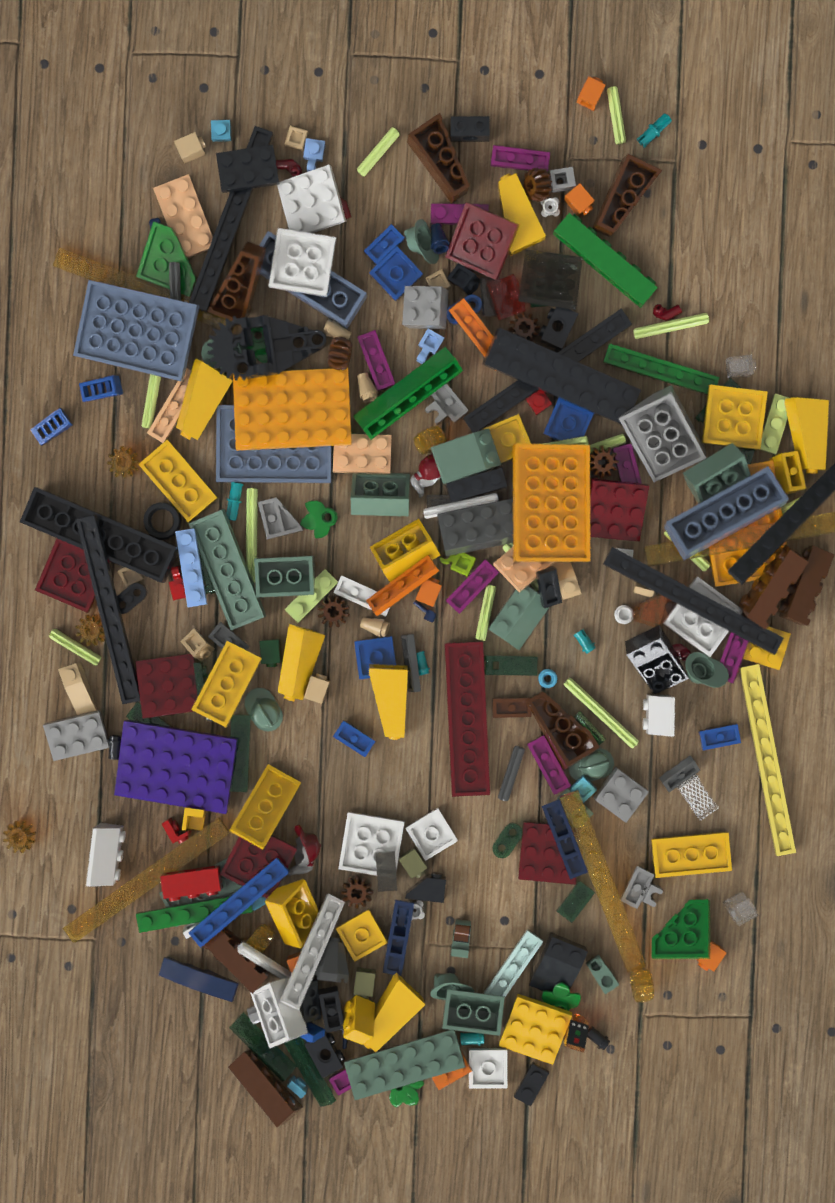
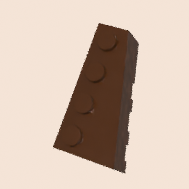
M439 113L409 133L407 143L452 204L467 194L470 185L461 163L458 161L455 148L449 139L442 116Z
M630 154L622 158L592 228L608 237L614 234L662 170Z
M251 242L245 244L207 312L228 318L233 321V316H236V318L249 317L266 251L265 247Z
M788 545L780 548L772 563L766 565L762 576L753 582L752 589L748 594L743 595L738 606L747 618L766 630L769 625L766 621L771 614L775 616L778 611L779 601L783 598L785 599L789 594V585L796 583L809 562Z
M814 545L804 549L802 556L809 563L796 583L789 585L790 590L786 601H782L779 607L780 617L798 625L809 626L811 620L808 619V615L816 607L814 598L822 591L823 583L821 579L827 577L835 554Z
M225 927L202 947L208 949L253 994L268 978L270 972L240 954L237 947L242 941Z
M245 1051L228 1066L276 1127L287 1123L303 1108L272 1074L270 1069L260 1061V1057L254 1051Z

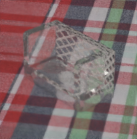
M693 775L677 787L700 821L719 809V806L713 801L701 783L698 775Z
M743 892L722 902L737 926L759 916L751 900L746 898Z

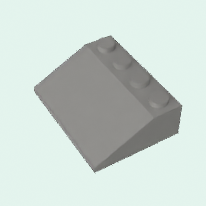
M672 385L652 394L619 416L623 428L653 482L706 459V449Z

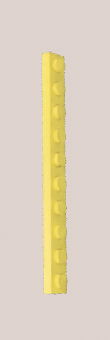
M754 664L740 667L741 681L776 856L796 853L760 665Z

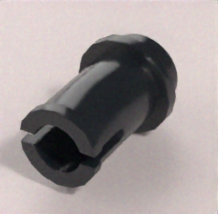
M110 735L107 740L109 742L108 759L119 760L121 736Z
M593 1026L588 1029L587 1037L598 1046V1049L605 1050L610 1043L608 1036H603Z

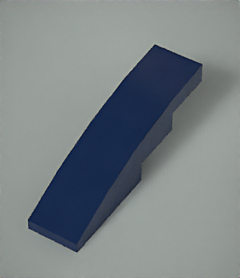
M560 799L543 805L544 814L570 879L588 873Z
M395 899L383 973L392 975L398 973L402 976L414 908L413 902Z
M164 957L159 976L230 1002H233L239 983L213 971L203 970L189 963H181L170 957Z

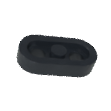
M133 583L117 596L119 607L121 601L126 603L125 608L120 607L121 614L130 612L146 598L147 589L143 584ZM136 589L141 591L139 596H136L134 593Z

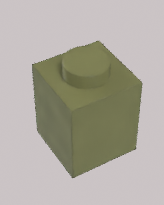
M415 846L399 856V861L411 879L415 876L419 878L426 873L425 870L428 868V865Z
M357 967L354 995L365 999L369 998V996L373 997L376 969Z

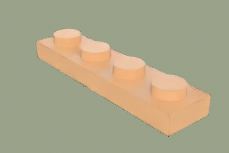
M188 368L185 371L184 381H177L147 434L162 443L167 440L178 422L191 370Z

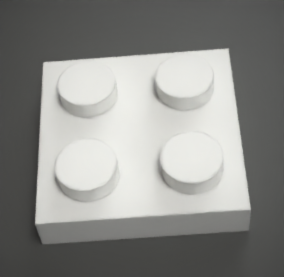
M439 808L434 809L405 827L425 861L458 841Z
M469 1048V1065L473 1070L469 1073V1089L508 1088L507 1049Z

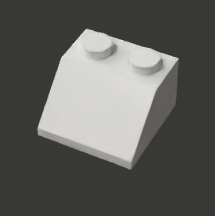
M646 695V699H643V710H646V718H643V730H646V733L650 735L674 736L675 697L671 695Z

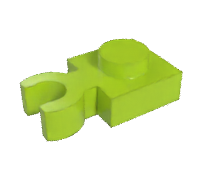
M460 553L451 555L448 559L441 557L440 561L443 564L451 563V570L469 577L476 558Z

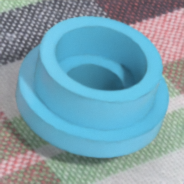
M551 669L541 671L538 676L539 684L544 688H552L557 683L556 673ZM546 675L551 676L550 682L544 681Z

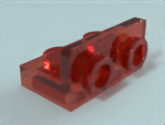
M514 274L487 283L498 320L526 311L525 300L521 297L519 290V281L515 278Z

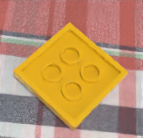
M709 385L702 443L728 446L733 443L738 448L760 450L768 392Z
M517 994L500 1038L499 1046L553 1064L570 1023L572 1012Z

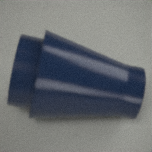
M439 223L431 225V249L436 254L445 253L448 251L450 243L442 229V225Z

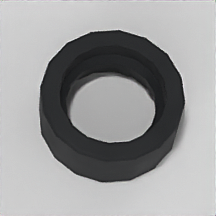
M159 502L151 505L146 510L143 523L150 535L156 538L167 539L173 537L175 531H179L182 519L180 512L174 506ZM161 509L169 511L174 518L172 528L165 532L155 530L151 522L153 514Z

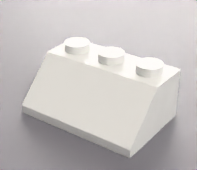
M100 823L93 828L86 886H113L117 880H120L121 869H118L119 861L121 862L123 858L121 842L124 843L126 835L122 825Z
M289 977L271 982L257 989L253 994L251 993L269 1048L308 1033L300 1008L296 1010L280 1002Z

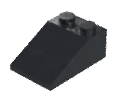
M551 932L529 986L541 991L552 992L556 984L563 982L570 989L588 953L587 948Z

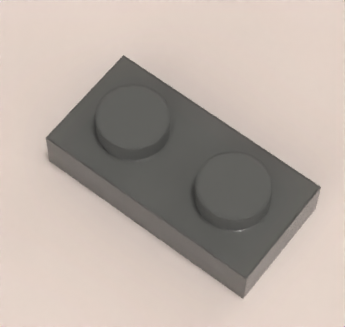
M219 622L208 636L222 649L227 641L246 651L250 647L222 622Z
M689 756L671 770L665 772L659 779L667 791L671 792L698 773L700 769L694 759Z

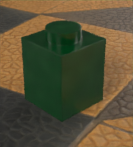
M280 639L259 641L260 658H262L261 664H266V667H277V663L282 662Z

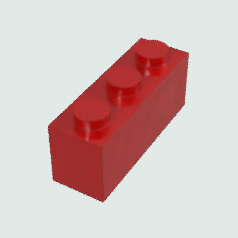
M220 865L163 873L160 876L163 899L169 898V901L180 900L182 896L197 898L200 896L199 894L207 893V896L219 894L218 891H221L223 888Z

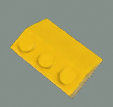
M419 518L370 546L389 582H392L427 555L432 560L440 556Z
M304 879L276 888L265 900L284 944L300 949L304 946L319 912Z

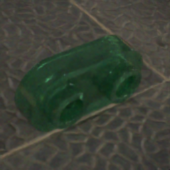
M512 822L503 828L492 845V850L496 857L506 858L511 854L522 838L523 832L520 825ZM515 829L516 834L510 835L509 831ZM501 844L505 845V850L503 851L498 849Z

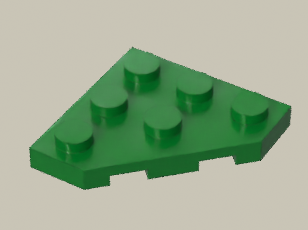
M153 221L136 277L170 289L169 263L179 262L181 294L191 297L197 277L173 228Z
M689 900L684 905L685 907L678 914H675L665 924L666 926L652 938L651 958L710 959V900Z

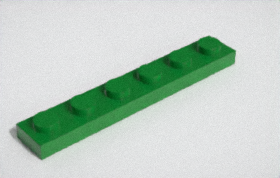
M610 343L603 363L706 395H708V386L718 385L720 378Z
M230 896L136 913L139 933L201 922ZM252 905L249 906L241 914L253 912Z

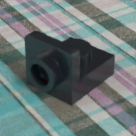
M459 263L447 277L449 282L463 290L466 295H472L481 283L475 273Z

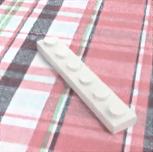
M326 894L280 1002L299 1010L345 904L342 900Z

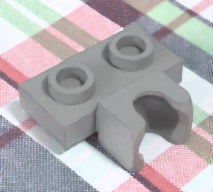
M447 383L431 395L435 401L425 409L426 413L432 411L439 413L435 419L436 425L447 416L455 423L469 411Z
M636 865L620 897V901L638 909L641 901L656 907V902L651 899V894H662L663 889L651 883L654 877L653 873Z

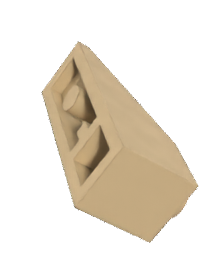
M555 562L551 567L554 566L557 569L561 599L565 600L580 595L581 591L571 562Z
M79 662L58 669L64 688L77 715L98 711L82 663Z

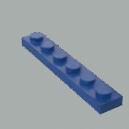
M276 857L190 930L188 934L201 948L290 871Z

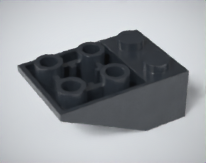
M659 625L625 641L627 657L654 694L689 679L672 644Z

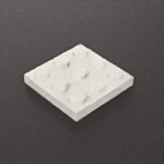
M331 165L280 181V185H277L289 230L315 233L347 222Z
M278 228L269 287L327 297L336 237Z
M698 576L690 584L689 588L740 615L743 611L740 607ZM678 604L674 606L663 622L664 625L708 657L712 656L729 632Z
M348 812L338 869L395 879L404 821Z

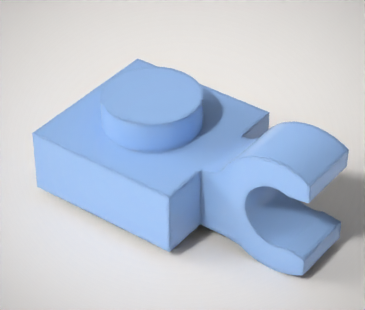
M306 138L303 158L308 160L307 172L316 169L317 161L323 162L325 141Z
M428 328L418 344L422 350L416 361L423 364L429 353L435 355L444 341V337Z

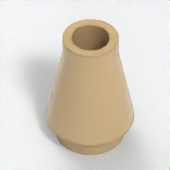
M330 319L327 320L322 330L326 334L325 336L330 338L343 337L349 339L352 333L335 320Z
M367 372L359 374L357 378L360 399H363L364 403L374 401L378 398L376 387Z
M363 617L360 628L381 638L382 636H387L390 622H387L386 619Z

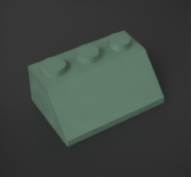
M733 443L683 472L687 486L698 504L751 476L745 456Z
M353 473L351 515L409 516L410 474Z
M314 556L254 559L256 597L314 595Z
M529 586L520 593L515 589L488 629L520 650L549 607L545 609L542 607L540 594Z
M447 989L442 1028L500 1036L505 996Z

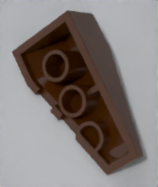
M541 692L526 701L563 770L568 769L600 748L591 732L579 724L572 715L565 712L546 693Z

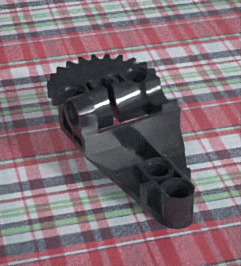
M268 315L252 318H236V316H233V321L231 322L228 318L225 319V326L220 322L218 323L220 330L213 328L216 336L209 335V338L214 342L207 343V346L213 348L207 354L214 355L210 362H217L214 369L221 367L219 374L222 375L227 371L228 379L234 374L235 381L238 380V377H241L244 381L246 378L276 375L323 349L326 346L327 339L320 330H311L308 327H301L287 321L269 317ZM236 325L242 327V332L238 335L232 333V329ZM263 328L268 363L257 364L254 349H243L241 354L235 351V349H238V345H241L243 348L254 347L251 329ZM317 335L323 338V342L319 345L312 342L313 338ZM298 338L304 340V344L300 348L294 346V341ZM247 364V372L239 373V365Z

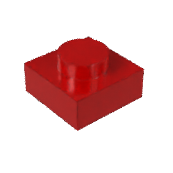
M538 390L525 399L535 415H538L552 405L542 390Z

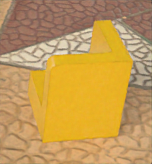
M185 807L182 830L194 829L202 831L206 815L205 809Z

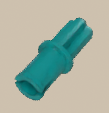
M663 114L653 124H649V128L637 138L638 143L645 148L656 136L659 137L660 132L671 123L672 119L670 116Z
M231 482L226 511L229 520H237L239 504L242 503L240 498L243 484Z

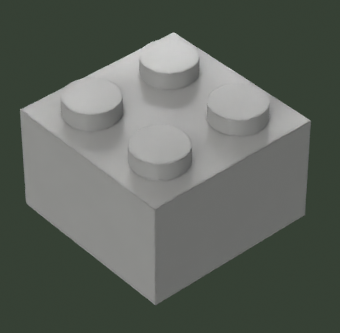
M405 286L402 325L413 329H446L448 290L442 286Z
M615 766L593 798L627 823L649 791Z

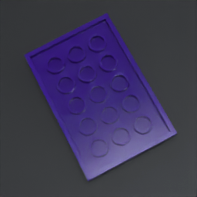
M125 720L123 723L114 795L227 814L238 738Z

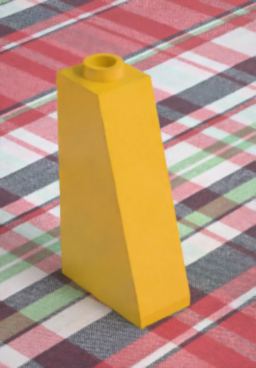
M510 173L506 174L498 182L503 218L519 224L509 251L510 257L544 241L546 238L516 173L513 175Z
M196 358L193 362L176 428L181 430L180 435L189 440L191 437L196 440L199 439L233 381Z
M799 397L785 399L794 451L799 453L802 470H806V474H818L819 470H826L829 400Z
M289 624L278 692L284 695V699L293 702L295 699L303 700L325 638L324 634Z
M369 664V675L385 737H389L392 740H398L400 737L404 738L408 666Z
M398 973L394 974L375 1006L374 1037L363 1044L367 1049L371 1048L375 1052L426 1005L423 997Z

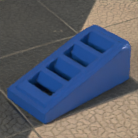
M116 375L79 383L83 402L123 394L120 377ZM103 383H105L107 393L104 391ZM95 384H97V386H98V391H99V394H98V395H97V391H96V386H95ZM87 386H90L92 396H89Z
M59 408L33 427L31 432L42 446L73 426L64 410ZM60 417L64 424L60 425L56 418ZM51 421H53L57 426L56 430L51 425ZM47 425L52 433L49 434L44 426ZM39 429H41L44 435L46 436L44 439L39 434Z

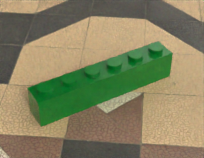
M568 213L554 230L553 235L641 308L658 288L656 282L651 277H645L641 274V269L638 266L629 264L626 261L627 258L618 251L616 253L607 240H601L597 237V232L593 228L584 226L581 218L575 214L572 216Z
M444 347L353 417L370 440H372L460 374L463 369L450 351Z

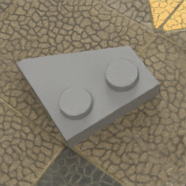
M277 497L258 502L267 539L303 531L301 525Z

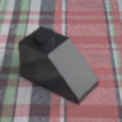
M437 872L426 875L406 891L405 899L444 903L446 877L442 873Z

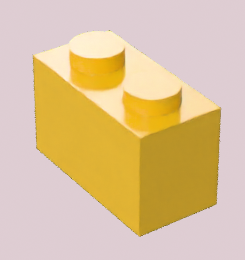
M798 451L781 453L769 458L770 461H774L776 479L785 494L796 493L806 489Z
M356 995L347 1001L344 1006L343 1037L363 1045L374 1037L375 1002Z

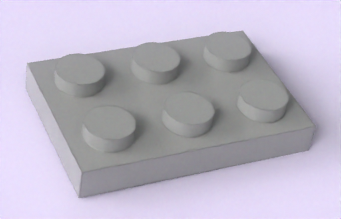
M100 710L44 723L43 725L53 761L109 748L108 736Z

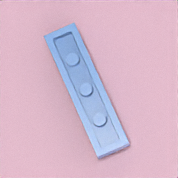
M193 528L175 531L187 607L206 605L207 598L196 530Z

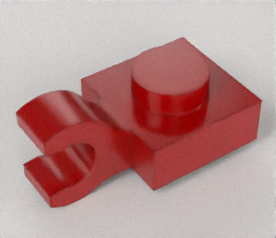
M180 566L172 567L171 573L174 581H170L169 586L174 601L186 598L181 568Z

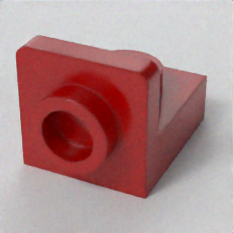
M169 818L162 823L172 844L177 841L181 844L189 839L188 835L192 831L188 829L180 834V827L176 820L173 821L172 818Z

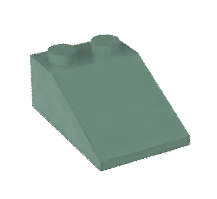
M489 428L431 447L443 484L502 465Z

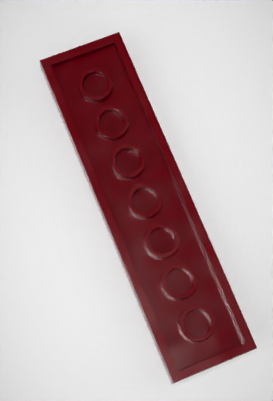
M483 642L445 643L452 797L490 795Z

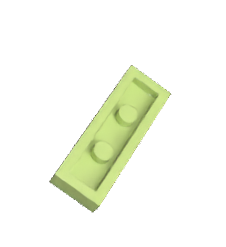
M776 393L773 395L763 427L761 451L774 455L777 454L788 419L785 399L789 397Z
M324 569L315 578L314 595H298L285 611L299 623L338 584V581Z

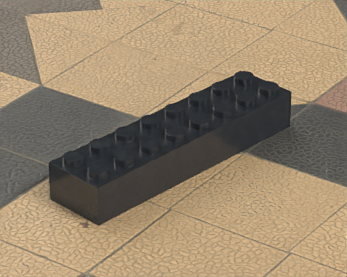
M497 328L482 363L484 366L620 425L622 424L619 416L635 406L641 392L640 389L501 328Z
M34 487L20 523L83 549L76 519L97 514L109 561L160 583L166 582L178 554L177 546L51 492Z

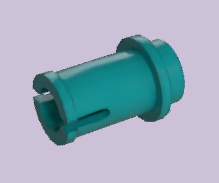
M584 629L574 634V637L583 648L582 652L585 651L588 654L596 648L594 646L595 642L592 643Z
M425 651L416 653L419 676L429 674L430 667L428 668Z
M460 1033L461 1046L472 1044L481 1046V1044H484V1034Z

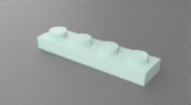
M527 929L484 991V994L506 997L543 943V940Z

